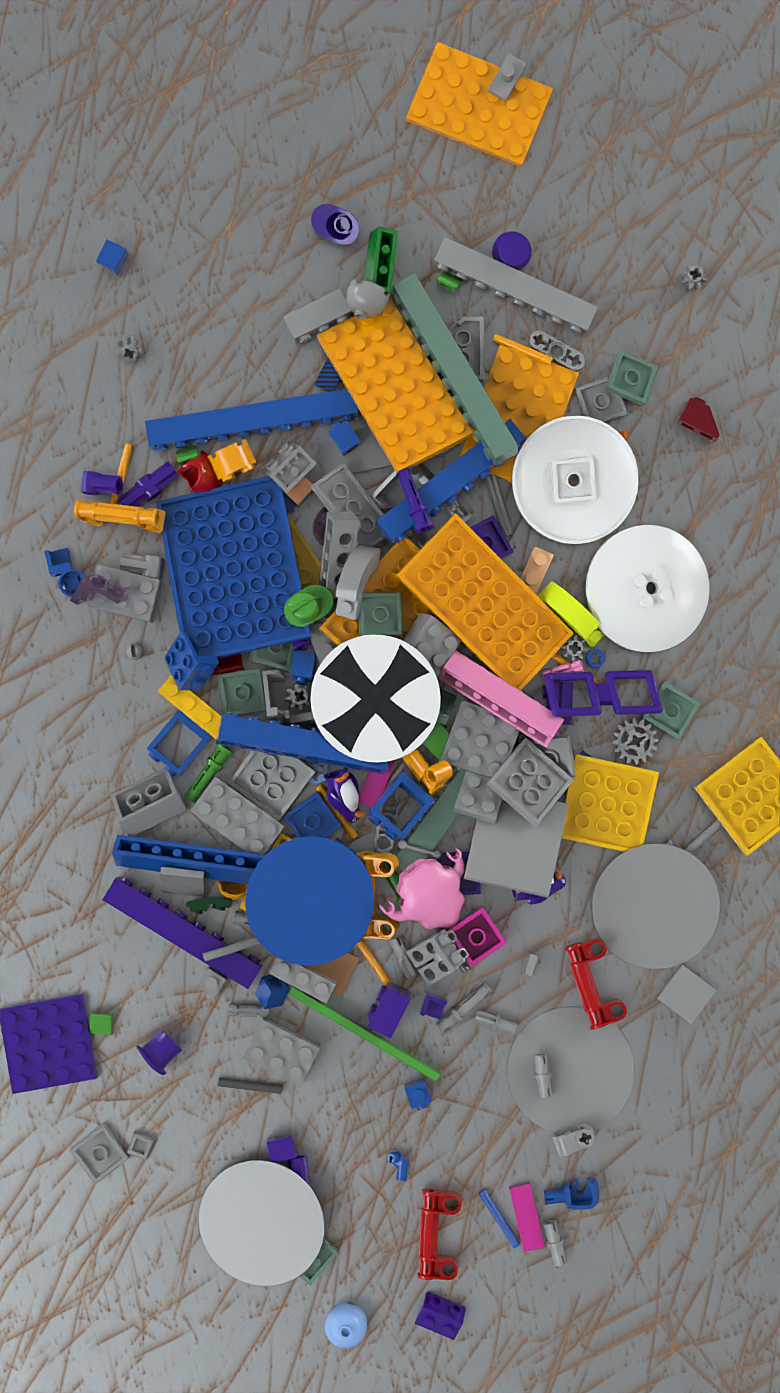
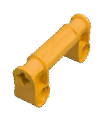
M83 500L75 502L74 516L86 524L103 526V522L139 526L145 531L163 533L166 513L163 510L101 502H85Z
M417 748L401 757L417 781L421 782L426 788L427 794L430 796L443 789L445 783L453 775L452 768L447 761L441 760L429 766Z
M358 852L357 856L365 865L374 889L373 914L362 939H390L399 929L400 923L391 919L388 915L376 914V877L391 876L398 868L399 860L392 853ZM383 861L390 863L391 869H387L383 865ZM384 924H389L392 931L387 930Z

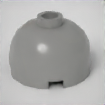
M357 280L350 281L346 302L350 310L355 313L354 315L363 320L380 315L387 306L389 293L385 295L384 288L369 281L363 280L362 284L356 283Z

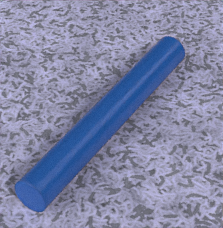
M484 1189L479 1192L478 1195L513 1249L518 1247L520 1242L487 1191Z

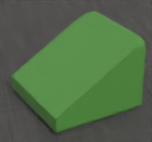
M444 271L437 279L439 286L453 293L457 292L462 282V279Z
M196 445L177 450V461L182 466L188 461L199 457Z
M91 1012L90 1034L111 1036L113 1014Z

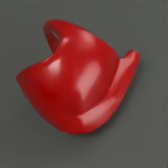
M204 450L200 451L201 456L188 461L177 471L188 483L191 492H210L214 488L220 487L222 482L221 479L218 480L208 459L209 455Z

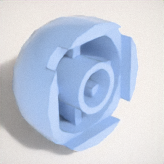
M340 1303L328 1312L325 1320V1332L329 1341L341 1349H350L362 1342L367 1332V1318L359 1306Z

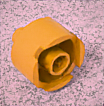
M246 439L241 440L243 445H239L236 442L214 452L216 455L214 458L213 455L208 456L218 480L222 479L223 482H227L236 478L235 473L239 471L247 473L255 469L254 464L257 462Z

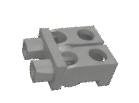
M443 929L429 938L417 942L406 951V954L416 968L424 964L418 972L428 986L455 971L469 956L465 948L461 947L458 949L454 944L457 936L453 930L446 931ZM415 951L420 952L423 957L422 960L416 958ZM431 969L435 977H429L426 970Z

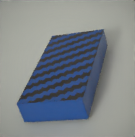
M327 358L314 383V386L326 392L335 391L341 380L329 358Z

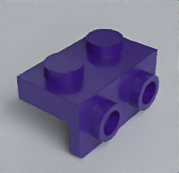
M427 1292L414 1324L454 1340L463 1324L466 1308Z

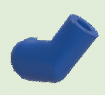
M393 1150L388 1154L387 1160L397 1168L396 1180L406 1181L408 1160L401 1152Z

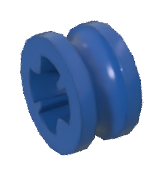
M593 649L587 653L585 661L589 667L599 668L605 662V655L601 650ZM592 653L600 655L599 664L595 665L596 662L593 664L590 662Z

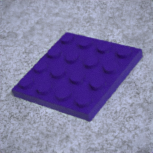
M83 993L0 1008V1025L12 1094L98 1078Z

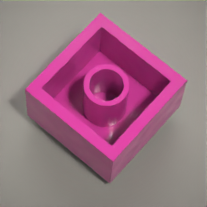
M482 906L459 920L455 926L447 929V931L453 930L456 934L457 940L455 944L457 947H463L468 952L469 956L466 960L471 967L507 944Z

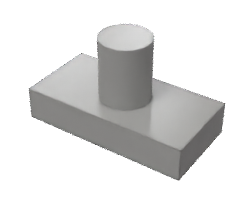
M508 53L489 86L488 93L506 102L527 63Z

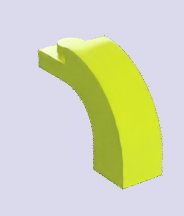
M553 581L538 595L582 640H585L589 647L593 648L605 635L599 629L600 623L573 596Z

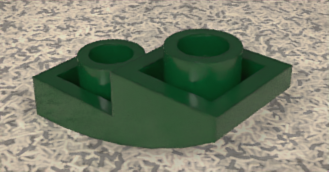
M218 896L201 897L186 902V907H190L191 912L198 914L208 911L210 904H213L212 908L225 911V908L231 907L232 900Z

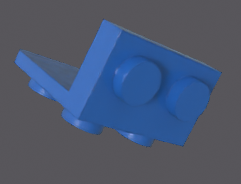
M186 632L178 634L165 655V662L180 691L201 690L219 663L216 656H197Z

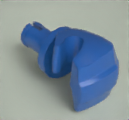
M589 1177L584 1189L578 1190L579 1181L576 1178L570 1187L569 1182H566L562 1190L544 1191L545 1205L565 1203L567 1208H572V1210L592 1209L599 1202L598 1182L596 1178Z

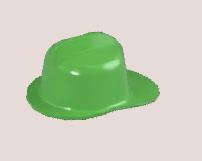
M311 585L302 589L287 600L284 606L286 619L297 627L310 625L330 612L333 606L332 594L326 587L321 585Z

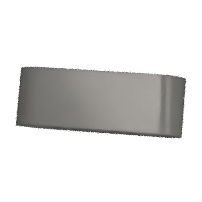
M393 792L391 795L396 797V804L388 807L383 803L379 808V812L384 816L392 817L393 824L396 826L400 798ZM379 825L376 827L374 845L379 852L386 853L392 849L394 840L390 839L385 834L386 830ZM381 837H387L390 840L388 848L382 849L378 846V840Z

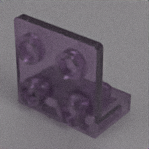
M95 574V576L90 575L81 579L70 601L79 605L92 600L96 592L119 604L126 601L129 596L125 594V590L120 586H111L106 583V578Z

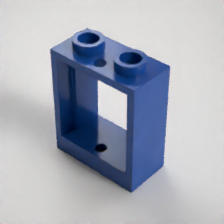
M178 710L147 747V750L150 751L148 755L157 763L161 760L167 765L165 769L171 775L175 776L178 774L182 776L213 737L182 711ZM178 720L202 739L180 767L156 749Z
M402 772L395 777L366 813L370 816L368 819L376 826L381 825L386 830L385 834L390 839H397L399 841L407 835L435 800ZM398 786L421 805L402 830L398 829L378 811Z

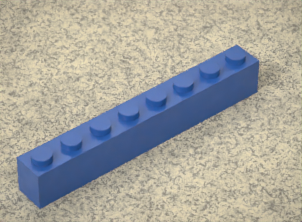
M509 419L505 422V425L516 441L519 452L526 437L514 422ZM481 442L476 444L417 489L422 504H425L428 508V517H435L442 511L440 508L446 503L448 505L452 504L458 499L457 495L460 492H468L474 487L475 484L473 482L479 478L481 480L485 479L491 473L490 469L494 466H502L507 460L494 465L492 460L489 461L483 452V444ZM406 498L376 521L377 528L391 545L395 542L401 543L408 537L407 533L417 528L413 517L409 515L410 507Z
M235 713L222 714L220 718L216 744L384 774L388 770L389 761L366 762L343 754L334 748L317 728L305 730L300 725L291 724L290 726L281 725V722L273 720L267 723L260 721L257 717L240 718Z
M117 835L112 851L116 866L160 872L161 867L203 871L204 878L242 884L249 883L254 869L265 856Z

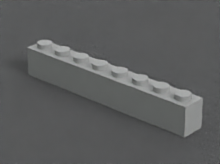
M444 237L434 259V262L438 264V269L447 273L451 270L456 273V277L467 281L469 278L475 281V286L484 290L487 287L495 290V295L504 299L508 296L514 299V304L521 307L525 305L533 308L532 312L543 316L545 313L552 317L551 320L560 325L563 322L571 325V330L580 334L582 331L587 333L598 309L597 306L447 237Z

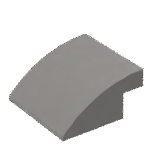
M502 799L495 824L476 819L464 879L548 898L568 804L557 801L541 822L534 827Z

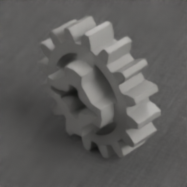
M632 718L631 724L625 720L624 727L618 725L619 733L614 732L612 734L617 739L611 741L612 744H617V748L613 751L621 753L618 758L626 757V763H630L631 759H633L634 764H638L639 759L643 763L647 762L645 756L653 757L651 750L658 749L653 744L658 742L659 739L653 738V735L657 732L656 730H649L652 725L647 724L645 726L643 719L637 723L636 718ZM633 727L641 728L645 732L640 734ZM625 732L627 735L625 742L621 743L622 735ZM632 736H634V738L643 737L642 739H640V741L637 742L638 746H627V744H629L633 740ZM649 739L648 747L644 750L645 741ZM625 750H634L637 756L630 755Z

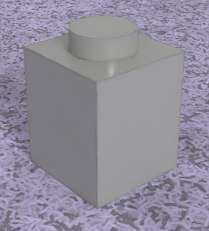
M209 966L196 987L215 998L228 977Z

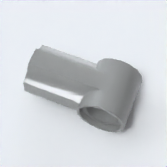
M123 553L120 561V570L160 580L164 558Z

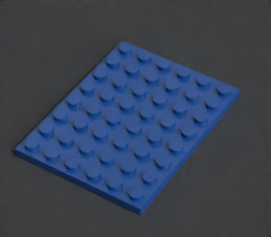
M267 476L214 488L210 492H198L156 501L157 509L166 512L162 538L179 632L187 633L197 656H216L218 659L312 638L309 625L304 627L294 626L286 619L284 614V606L287 600L292 595L301 591L302 585L284 493L270 477Z

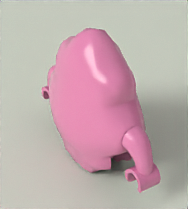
M453 847L456 850V854L452 857L446 852L447 857L455 862L453 868L442 866L436 859L425 860L418 858L408 865L405 870L399 873V882L396 888L397 893L401 896L399 902L400 910L395 911V906L389 899H387L390 904L389 907L384 909L380 905V909L395 921H420L421 925L426 929L455 926L459 920L460 910L465 902V897L459 890L461 877L465 871L461 851Z

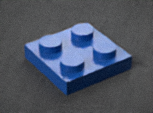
M318 792L283 816L298 838L308 836L326 838L342 827Z

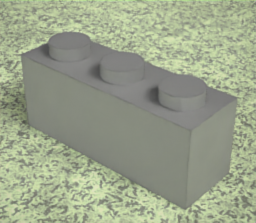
M339 288L283 316L295 344L298 342L302 344L312 339V335L318 332L320 334L330 329V326L349 319L352 314Z
M276 958L269 974L324 1003H327L337 981L306 965L292 964Z

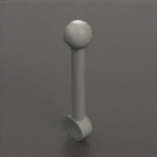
M403 840L398 843L400 849L408 848L431 855L435 859L441 858L440 851H429L406 844Z

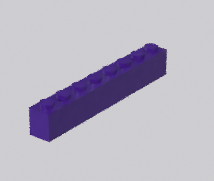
M122 876V878L116 877L103 897V901L249 989L263 966L259 963L261 960L252 954L247 956L240 950L205 962L202 953L229 945L223 941L224 937L214 931L211 934L205 930L206 926L196 920L194 923L188 920L186 913L179 909L176 912L170 909V904L165 900L159 898L157 901L152 898V893L147 889L134 887L132 885L134 882L129 878Z

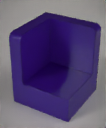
M426 992L420 1009V1015H428L440 1020L444 1006L447 1004V998Z
M275 1136L267 1139L266 1143L271 1162L275 1163L297 1157V1150L294 1147L292 1136L279 1139Z

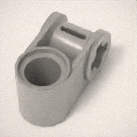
M585 1122L558 1130L552 1134L560 1157L569 1156L577 1151L589 1148L595 1142L593 1128ZM582 1133H586L588 1137L584 1138Z

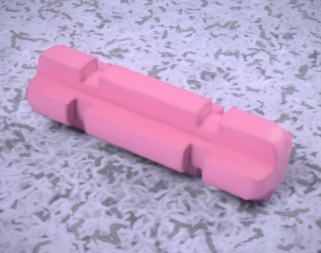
M577 660L572 664L566 663L555 666L553 669H544L542 676L544 679L546 673L582 672L584 668L581 660Z

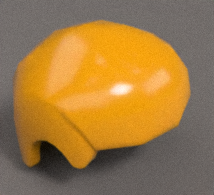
M218 881L219 890L225 898L238 900L246 895L248 884Z

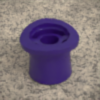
M510 231L501 234L492 247L493 259L516 270L524 268L531 258V244L524 235L518 232Z
M160 1028L143 1047L136 1046L147 1064L161 1075L167 1073L164 1068L176 1055L183 1051L174 1039Z

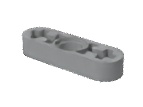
M535 331L531 334L529 339L530 348L553 357V362L576 372L583 368L585 357L579 351L543 331ZM539 336L542 337V342L546 345L548 344V341L552 342L549 345L547 352L544 351L546 346L543 344H539L538 346L535 345V340L533 338L537 339L539 338ZM552 347H561L563 354L560 357L553 356L551 353ZM567 351L570 352V354L568 355L569 358H579L578 362L580 363V365L576 364L575 367L572 366V361L568 358H566L565 362L562 361Z

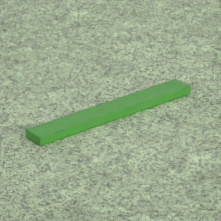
M294 986L290 989L289 995L430 1079L437 1081L440 1071L313 996Z

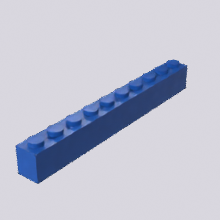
M343 389L145 421L149 447L151 450L155 449V452L166 451L167 447L171 446L185 448L190 443L205 445L209 443V440L215 439L218 442H224L234 436L248 438L252 433L267 435L271 434V430L280 429V432L291 431L292 427L296 426L304 429L313 427L315 423L330 425L334 423V420L342 419V422L346 420L349 422L355 420L354 417H358V409L348 390Z

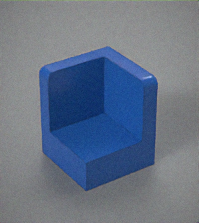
M106 239L96 262L112 270L113 274L118 276L128 256L126 248Z
M64 548L52 552L49 550L44 551L50 576L58 577L66 570L73 569L69 549Z
M273 975L261 977L255 995L264 1010L283 1005L289 987L286 982Z

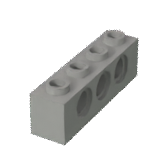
M352 511L327 512L319 585L326 587L331 592L333 599H338L335 595L343 567L351 552L358 546L357 532L360 531V521Z

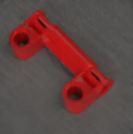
M594 938L564 947L571 962L569 966L584 1011L588 1014L591 1023L590 1030L598 1029L624 1019L627 1014V1008L621 1000L614 999L601 1003L589 966V962L605 956L607 951L605 943L601 939ZM594 943L602 945V951L599 954L591 952V946ZM574 951H576L578 960L576 959ZM614 1005L622 1006V1012L619 1015H613L611 1008Z
M422 1189L424 1196L423 1207L421 1208L418 1254L420 1269L417 1273V1278L423 1280H453L458 1274L457 1260L453 1256L437 1255L439 1214L455 1215L459 1213L462 1206L461 1196L455 1191ZM453 1198L457 1200L458 1205L452 1208L446 1204V1201ZM451 1264L455 1269L452 1272H446L443 1266Z

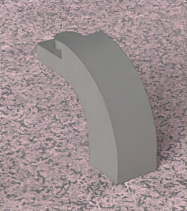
M360 544L351 552L343 567L335 595L338 597L336 615L353 620L359 618L363 590L369 576L378 570L381 549Z

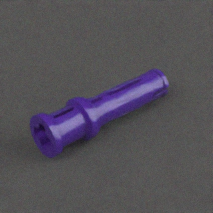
M409 468L402 469L396 474L410 507L409 515L413 517L417 527L415 529L416 533L428 532L434 528V523L430 522L427 514L428 508L425 504H422Z

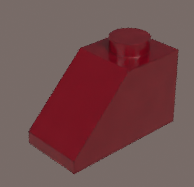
M690 398L677 424L715 442L719 437V432L710 406L706 405V402L701 398Z

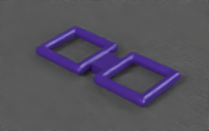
M651 670L608 671L605 673L607 683H595L591 672L546 673L544 675L550 707L554 717L598 716L602 713L601 706L608 705L613 706L616 715L659 714L663 711L654 673ZM615 679H646L653 705L621 706ZM586 680L592 707L560 708L554 681Z

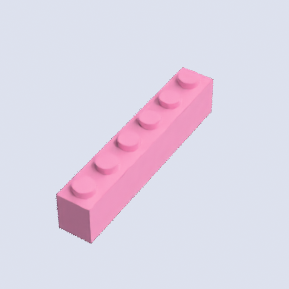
M458 651L453 653L438 677L439 680L546 748L564 721L561 717H554L552 711L542 706L538 701L531 699L521 690L509 685L502 678L495 676L487 671L486 668L476 664Z

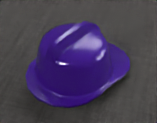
M322 204L315 208L311 216V224L315 232L338 244H350L359 235L360 227L356 217L349 211L335 205Z

